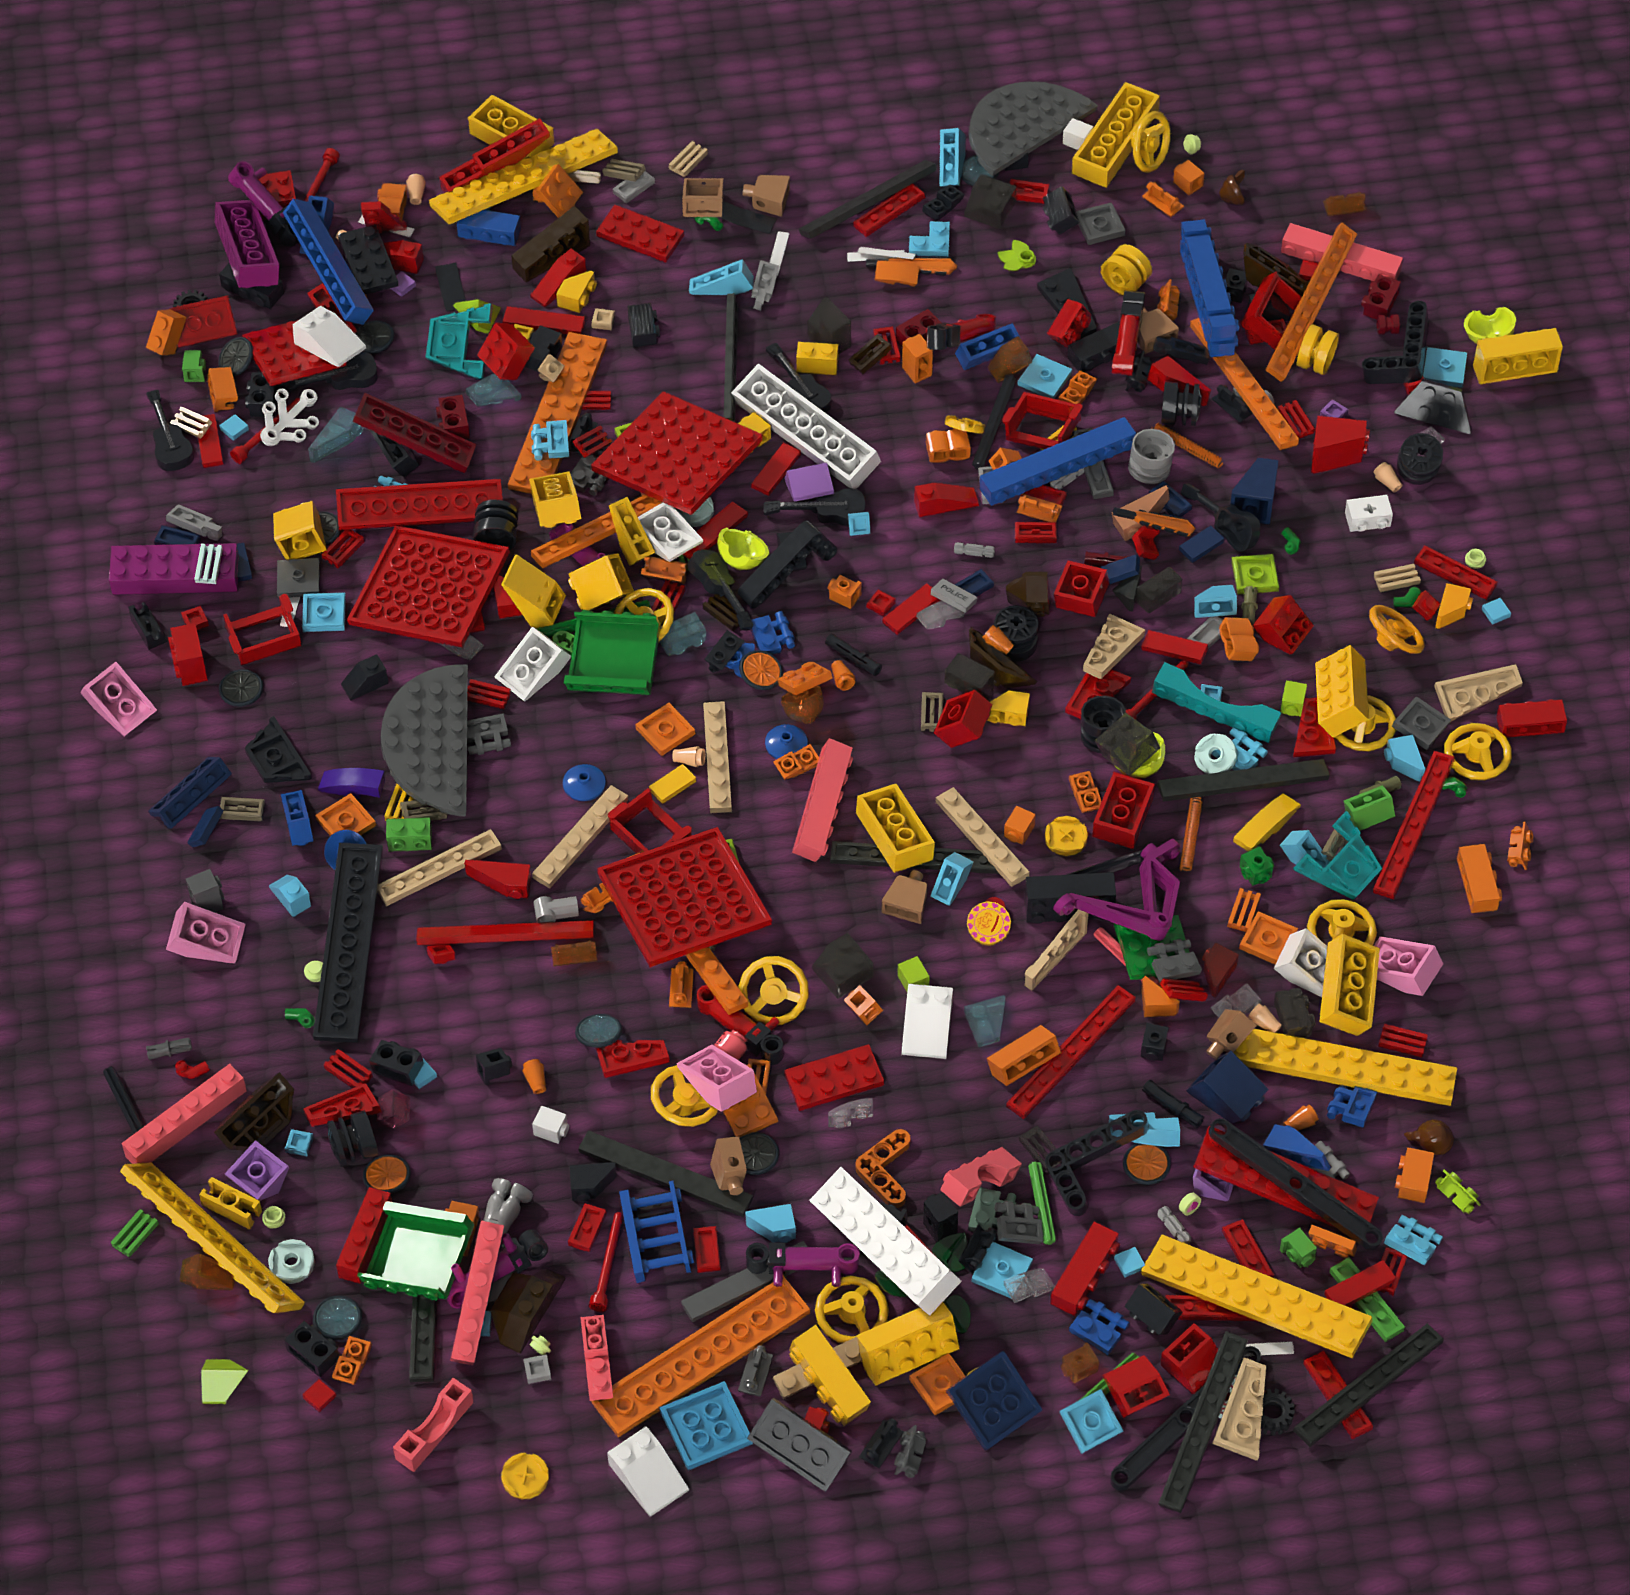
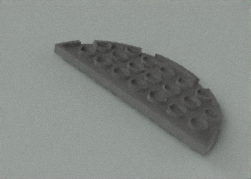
M1019 82L1002 86L987 94L973 111L969 124L971 149L977 154L978 162L991 176H994L1021 159L1026 153L1029 154L1062 133L1072 118L1081 121L1094 113L1098 105L1080 93L1047 82Z
M448 665L434 668L408 681L399 689L388 704L383 717L380 736L383 758L396 783L421 804H428L439 809V812L456 816H466L468 665Z

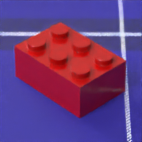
M1113 772L1093 822L1092 837L1134 849L1154 798L1155 784Z

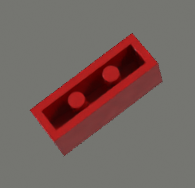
M1553 699L1499 705L1496 716L1499 731L1506 738L1564 733L1567 723L1563 701Z

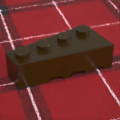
M573 206L511 255L512 269L527 283L548 271L556 260L569 249L579 253L590 247L588 219Z

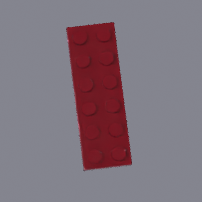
M364 393L353 418V422L360 426L366 427L381 436L394 440L398 444L407 446L418 453H422L437 462H441L463 473L466 472L476 444L367 393Z

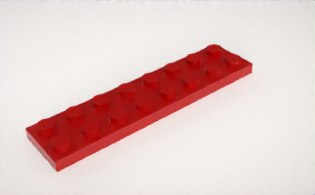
M501 479L336 489L339 530L395 527V525L411 526L473 522L475 509L480 503L487 500H503Z
M1209 1127L1207 1128L1193 1168L1333 1226L1215 1142L1209 1135ZM1214 1128V1130H1215V1132H1216L1217 1134H1219V1135H1224V1134H1226V1132L1221 1131V1130H1219V1129H1217V1128ZM1273 1153L1368 1222H1371L1379 1197ZM1290 1180V1185L1293 1188H1301L1298 1180Z

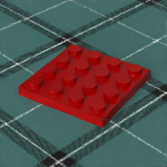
M298 320L242 335V337L251 342L253 346V359L270 386L340 367L294 344L293 324Z

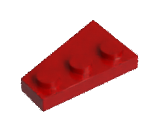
M381 201L361 202V211L366 227L376 225L379 233H382V231L407 230V223L404 220L399 221V216L397 214L392 215L391 209Z
M1112 669L1102 679L1086 673L1067 704L1065 713L1081 719V709L1085 702L1096 696H1115L1131 682V677Z
M1317 697L1305 698L1293 757L1335 754L1334 738L1318 723Z
M593 1040L594 1043H602L601 1040ZM617 1040L609 1046L595 1048L604 1078L670 1062L664 1040H636L634 1043H622V1040Z
M366 1083L303 1108L305 1116L312 1127L327 1124V1121L331 1120L337 1122L340 1117L343 1120L350 1119V1114L365 1110L367 1115L382 1113L380 1105Z

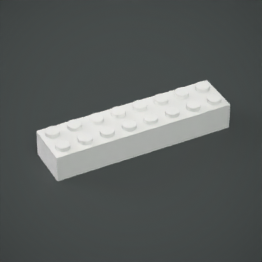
M757 364L731 392L736 404L750 414L753 412L757 413L771 426L772 431L795 448L801 450L803 454L815 463H827L829 473L849 488L857 489L881 463L875 449L760 364Z
M842 1167L810 1199L840 1231L929 1316L961 1283V1280Z

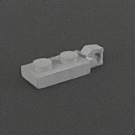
M760 260L751 293L752 298H756L753 309L761 311L764 301L769 302V299H771L779 265Z
M179 504L166 515L167 522L196 534L208 536L209 539L216 541L222 537V527L216 525L212 518Z

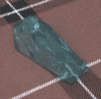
M343 407L338 409L309 447L310 462L315 463L352 443L357 436L361 435L364 427L353 422L355 412Z

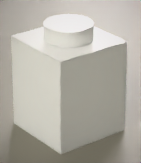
M1072 118L1063 131V144L1078 150L1092 131L1093 126Z
M541 1106L532 1123L535 1136L559 1144L562 1136L565 1137L569 1130L566 1114Z

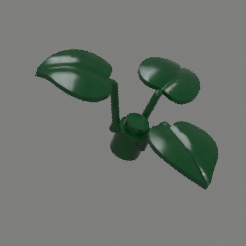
M957 1233L947 1236L938 1241L932 1249V1253L952 1272H959L965 1269L958 1260L968 1244L966 1234ZM882 1270L876 1272L875 1278L884 1291L895 1297H908ZM953 1295L943 1302L953 1315L956 1333L963 1334L967 1332L970 1325V1309L962 1297Z

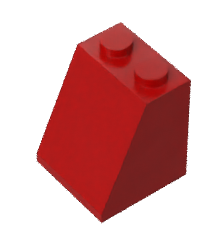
M1317 416L1311 473L1315 474L1361 463L1362 455H1367L1370 429H1366L1367 421Z

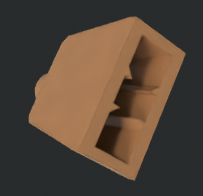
M759 175L755 185L744 184L743 196L752 197L754 209L782 217L790 191V176Z
M1144 307L1137 341L1141 350L1145 351L1144 354L1153 351V344L1157 337L1168 340L1171 337L1178 339L1179 328L1160 309L1148 312Z
M913 870L909 878L901 875L897 876L882 899V913L921 924L927 898V883L922 882L923 874Z
M1225 1009L1207 1035V1039L1212 1044L1206 1053L1217 1060L1223 1051L1234 1052L1257 1025L1241 1011Z
M739 1137L717 1139L710 1163L717 1185L720 1190H729L731 1195H739L743 1192L742 1185L746 1174V1164Z

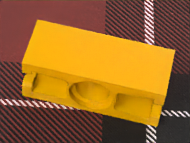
M211 1177L208 1181L209 1194L214 1195L217 1193L219 1197L216 1198L206 1194L208 1191L202 1189L199 1194L202 1206L250 1230L254 1220H252L250 1213H244L242 1209L252 1211L259 1217L262 1213L260 1201ZM229 1202H235L234 1204L227 1205Z

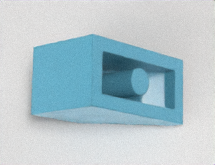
M1233 585L1212 586L1194 597L1195 618L1237 615V595Z
M1413 735L1388 739L1387 748L1384 749V756L1386 761L1390 762L1392 769L1421 782L1425 773V767Z
M1309 830L1292 831L1280 844V847L1294 864H1297L1307 853L1323 868L1330 863L1327 856L1321 853L1322 848Z
M956 852L946 857L930 896L950 906L966 882L973 861Z
M286 875L269 885L271 891L292 917L311 907L309 892L297 877Z
M791 1204L745 1211L746 1226L773 1243H785L796 1239V1227Z

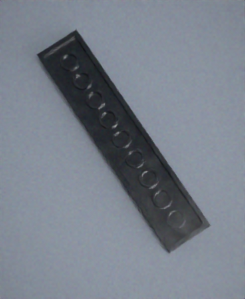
M339 843L313 1039L316 1041L358 1043L383 845Z

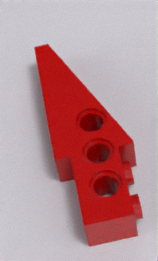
M540 118L473 154V159L440 176L441 189L444 193L452 192L456 187H464L470 184L471 181L479 180L489 173L517 164L550 137V132Z

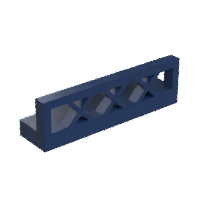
M207 757L148 812L151 816L160 817L166 827L172 829L232 773L220 757Z

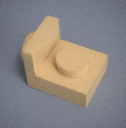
M547 355L538 368L540 372L539 377L544 381L554 382L565 366L552 355Z

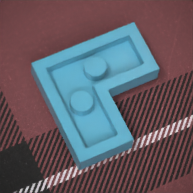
M930 221L929 236H910L909 253H913L915 256L948 257L950 222Z

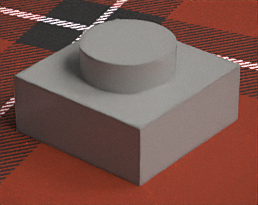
M547 1354L524 1359L528 1384L551 1380Z

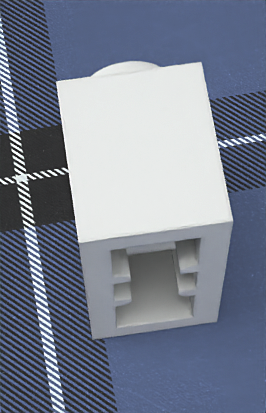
M1387 495L1350 499L1346 502L1345 515L1350 532L1391 527L1393 513Z

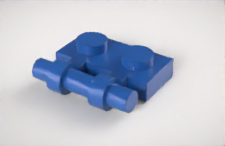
M782 611L775 613V621H771L769 615L751 620L753 623L751 632L758 650L766 651L773 655L781 653V645L786 644L789 649L795 647L794 634L789 630V621ZM781 629L782 635L777 636L775 631Z
M1340 1085L1335 1089L1334 1099L1327 1107V1117L1335 1119L1336 1115L1343 1114V1122L1363 1128L1376 1100L1377 1092L1356 1086L1352 1091L1348 1089V1086Z
M1089 1299L1086 1307L1091 1309L1092 1313L1089 1315L1082 1310L1069 1327V1332L1109 1355L1121 1339V1333L1116 1331L1117 1327L1119 1326L1126 1330L1130 1322L1125 1320L1122 1314L1114 1313L1105 1308L1106 1305L1099 1301L1097 1303ZM1102 1316L1109 1320L1110 1323L1106 1325L1099 1321L1098 1318Z

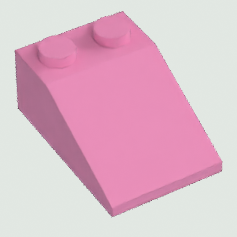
M117 662L113 663L85 685L81 691V694L89 704L124 737L157 711Z
M184 902L176 911L166 950L185 957L235 964L246 924Z
M1379 937L1374 944L1375 947L1380 948L1377 980L1404 993L1423 996L1443 965L1440 955L1433 945Z
M710 1045L677 1063L678 1069L704 1100L721 1112L757 1093L754 1070L714 1045Z

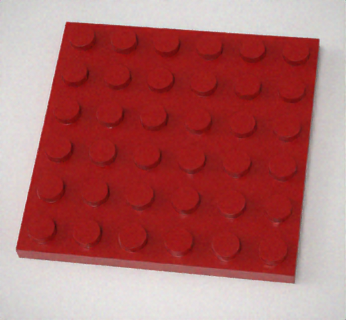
M663 391L591 464L592 471L692 515L763 441V436L761 433Z
M395 525L347 618V622L352 626L463 648L510 553L509 548Z
M718 827L597 868V873L649 967L772 925L770 915Z

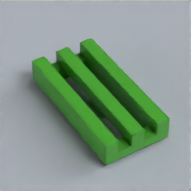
M139 1209L111 1241L112 1247L130 1258L158 1226V1220L152 1219L151 1215L145 1214L143 1210ZM148 1222V1226L141 1232V1234L128 1247V1249H126L125 1247L131 1242L132 1239H134L139 1234V1231Z

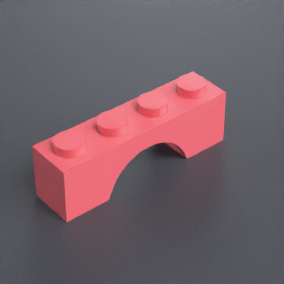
M1000 1147L994 1151H989L982 1157H976L968 1164L964 1163L959 1168L948 1171L943 1178L944 1183L940 1190L961 1207L975 1199L982 1185L981 1181L990 1182L1001 1187L1014 1180L1022 1163L1003 1147Z
M452 1378L438 1394L436 1404L426 1420L416 1429L407 1430L394 1445L395 1460L415 1472L474 1403L472 1390L455 1378Z

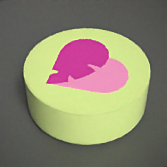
M1194 1192L1187 1194L1181 1200L1179 1210L1186 1216L1191 1215L1199 1207L1201 1198Z

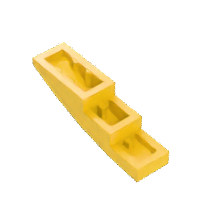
M1284 793L1258 812L1234 836L1233 842L1246 851L1255 849L1260 843L1263 844L1272 834H1276L1301 807V804Z

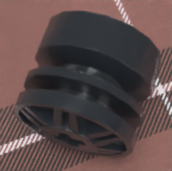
M1165 381L1161 424L1174 425L1177 416H1181L1182 426L1186 425V417H1191V426L1196 427L1201 408L1199 384H1194V392L1189 393V383H1186L1184 392H1179L1178 382Z
M1417 433L1409 436L1403 442L1397 458V469L1400 476L1405 481L1416 485H1423L1433 480L1443 460V449L1440 442L1427 433Z
M487 500L480 503L475 509L473 540L506 546L509 548V551L512 550L516 545L518 510L516 507L503 500Z
M1019 605L1001 609L995 617L994 626L996 628L999 626L1014 645L1007 653V656L1014 662L1030 658L1037 648L1038 619L1030 609Z
M1096 696L1085 702L1081 709V741L1091 751L1097 753L1112 752L1119 741L1125 738L1126 709L1122 702L1116 698Z
M365 1110L350 1114L351 1125L346 1126L342 1117L338 1118L339 1129L336 1128L333 1120L327 1121L329 1143L333 1155L339 1161L341 1167L347 1165L346 1154L349 1155L351 1163L356 1162V1151L360 1152L363 1159L378 1155L375 1137Z

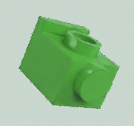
M185 350L182 365L184 381L205 382L206 360L202 359L201 350Z
M1300 1228L1281 1239L1280 1251L1282 1254L1286 1252L1291 1262H1296L1300 1268L1303 1266L1308 1267L1314 1262L1317 1247Z

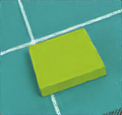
M1273 554L1232 557L1231 562L1237 595L1244 594V589L1247 586H1253L1252 592L1254 587H1256L1257 593L1279 591Z

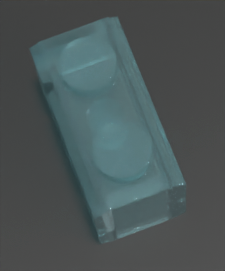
M694 612L673 621L669 632L660 641V644L668 656L673 654L679 655L689 647H697L706 641V629Z

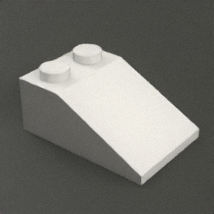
M319 306L293 324L295 345L337 367H340L366 349V345L335 313L322 306Z
M661 503L638 517L655 554L668 562L703 543V539L674 507L668 504Z
M532 627L495 675V678L507 688H510L523 701H526L559 674L571 658V655L545 634Z
M1307 928L1289 935L1274 969L1289 982L1322 997L1328 946Z
M908 984L902 1055L946 1059L953 988Z
M647 1426L608 1452L610 1467L650 1517L689 1491V1488L667 1453Z

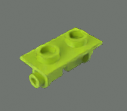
M1445 1169L1443 1170L1446 1176L1444 1178L1439 1177L1435 1182L1438 1190L1448 1198L1456 1193L1457 1196L1452 1202L1463 1213L1470 1214L1474 1210L1472 1206L1474 1203L1478 1206L1481 1205L1477 1200L1479 1195L1470 1187L1465 1189L1460 1184L1462 1180L1453 1171L1449 1174Z

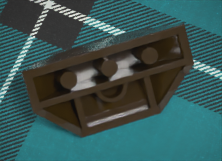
M1249 243L1244 245L1243 258L1246 280L1251 285L1259 288L1264 277L1277 271V275L1301 297L1303 296L1308 282L1305 279H1301L1296 271L1258 245ZM1273 291L1272 294L1281 299V297L1275 291Z
M1025 572L1022 574V577L1006 585L1008 603L1013 606L1026 607L1033 611L1036 617H1044L1050 614L1051 594L1048 572Z
M972 627L969 629L970 660L976 664L974 668L983 675L987 673L990 676L988 680L996 687L1001 685L1008 689L1035 685L1038 682L1009 656L986 644V640L982 638L984 636L982 633Z
M278 1072L235 1108L221 1122L214 1133L230 1150L246 1151L255 1140L264 1147L290 1123L294 1088Z
M546 1268L522 1271L520 1273L515 1272L511 1275L490 1310L501 1345L520 1354L522 1353L564 1283V1276Z

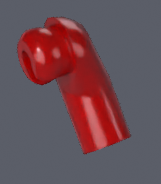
M180 1060L175 1064L176 1073L188 1079H195L210 1071L205 1061L194 1067L187 1065L184 1060Z

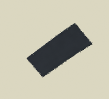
M725 201L723 203L722 217H719L736 225L768 234L777 219L739 208Z
M451 263L435 266L446 311L455 310L456 308L453 306L455 303L466 301L457 264Z

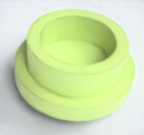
M1190 134L1185 137L1183 145L1189 154H1194L1200 150L1201 142L1198 136Z
M1472 549L1466 554L1465 563L1471 568L1478 569L1485 565L1486 557L1483 551Z
M320 961L309 962L304 968L306 978L312 982H319L321 980L323 963Z
M277 1206L268 1207L262 1215L264 1225L272 1229L282 1226L286 1219L284 1211Z
M540 1335L538 1338L535 1336L531 1338L532 1342L529 1345L539 1354L545 1355L551 1352V1349L548 1348L550 1343Z

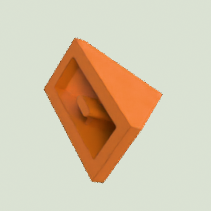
M1145 976L1142 979L1141 989L1144 1017L1176 1016L1179 1012L1180 1001L1169 998L1160 986Z

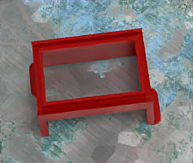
M1277 271L1263 278L1243 320L1240 322L1241 326L1253 337L1260 336L1274 350H1276L1283 334L1262 316L1273 291L1293 310H1296L1302 298L1277 275Z
M1023 392L1016 406L1010 407L1002 418V422L1005 423L1006 440L1041 449H1047L1070 438L1078 422L1081 421L1083 405ZM1027 412L1066 421L1058 435V441L1016 430Z
M287 594L279 596L280 606L230 622L227 614L223 615L225 628L229 633V642L234 653L238 655L241 665L301 646L300 635L291 616L293 606ZM281 616L284 617L290 634L245 649L241 648L235 631Z
M649 788L628 804L622 802L608 813L611 830L636 854L646 852L648 849L623 826L644 809L650 811L674 834L663 845L692 836V828L687 825L682 828L652 800Z

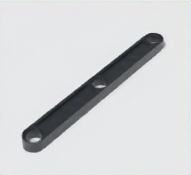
M1219 1118L1212 1122L1209 1127V1135L1215 1142L1362 1247L1374 1250L1381 1244L1383 1234L1373 1224L1227 1120ZM1217 1125L1222 1126L1226 1134H1217L1214 1127ZM1290 1180H1298L1301 1188H1293L1290 1185ZM1366 1234H1374L1377 1238V1243L1368 1242Z
M1247 1346L1245 1348L1235 1375L1238 1374L1244 1355L1248 1353L1255 1355L1257 1358L1255 1362L1260 1363L1261 1353L1256 1347ZM1204 1385L1113 1469L1110 1483L1114 1489L1119 1491L1128 1489L1185 1436L1190 1422L1185 1423L1181 1421L1179 1416L1183 1413H1189L1193 1416ZM1121 1473L1127 1476L1128 1481L1121 1484L1116 1482L1114 1477Z

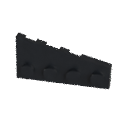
M1071 268L1037 283V289L1057 314H1059L1067 299L1083 304L1089 311ZM1092 316L1089 326L1084 328L1080 339L1097 331Z

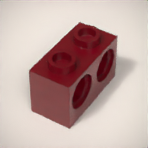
M1378 274L1375 282L1371 281L1369 294L1365 295L1362 300L1361 306L1364 307L1363 315L1376 320L1377 315L1384 314L1389 316L1399 296L1401 281Z
M926 309L896 327V341L903 347V341L921 334L927 342V327L942 322L929 309Z
M463 394L438 398L439 406L436 407L437 419H442V422H438L439 427L464 439L470 438Z

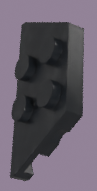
M1422 379L1394 412V414L1470 434L1472 431L1468 420L1467 406L1464 402L1463 389L1427 379Z
M274 716L271 717L265 729H260L256 737L245 747V753L264 783L311 780V773L276 718Z

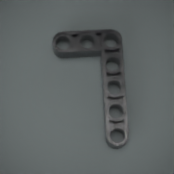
M1414 301L1409 305L1403 356L1368 357L1363 360L1362 369L1366 383H1412L1422 378L1429 326L1427 304L1424 301Z
M804 521L741 585L738 595L751 608H757L812 551L824 561H829L837 553V547L810 521Z
M1131 1111L1047 1154L1045 1158L1047 1170L1068 1211L1072 1215L1081 1216L1088 1209L1085 1194L1072 1171L1145 1135L1149 1130V1123L1143 1111ZM1135 1120L1144 1121L1139 1127L1132 1125ZM1115 1130L1123 1131V1134L1119 1137L1112 1136ZM1096 1140L1103 1141L1100 1147H1093L1091 1145ZM1076 1150L1082 1151V1155L1077 1158L1071 1156ZM1054 1161L1062 1162L1061 1166L1057 1168L1051 1167ZM1064 1180L1072 1181L1069 1187L1061 1186ZM1076 1199L1082 1200L1080 1206L1073 1207L1071 1205L1072 1201Z

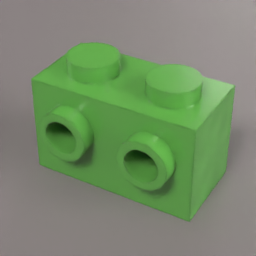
M1383 785L1344 800L1345 811L1350 814L1351 822L1355 827H1358L1359 831L1395 817L1392 796Z
M430 818L387 819L386 840L388 852L432 850Z

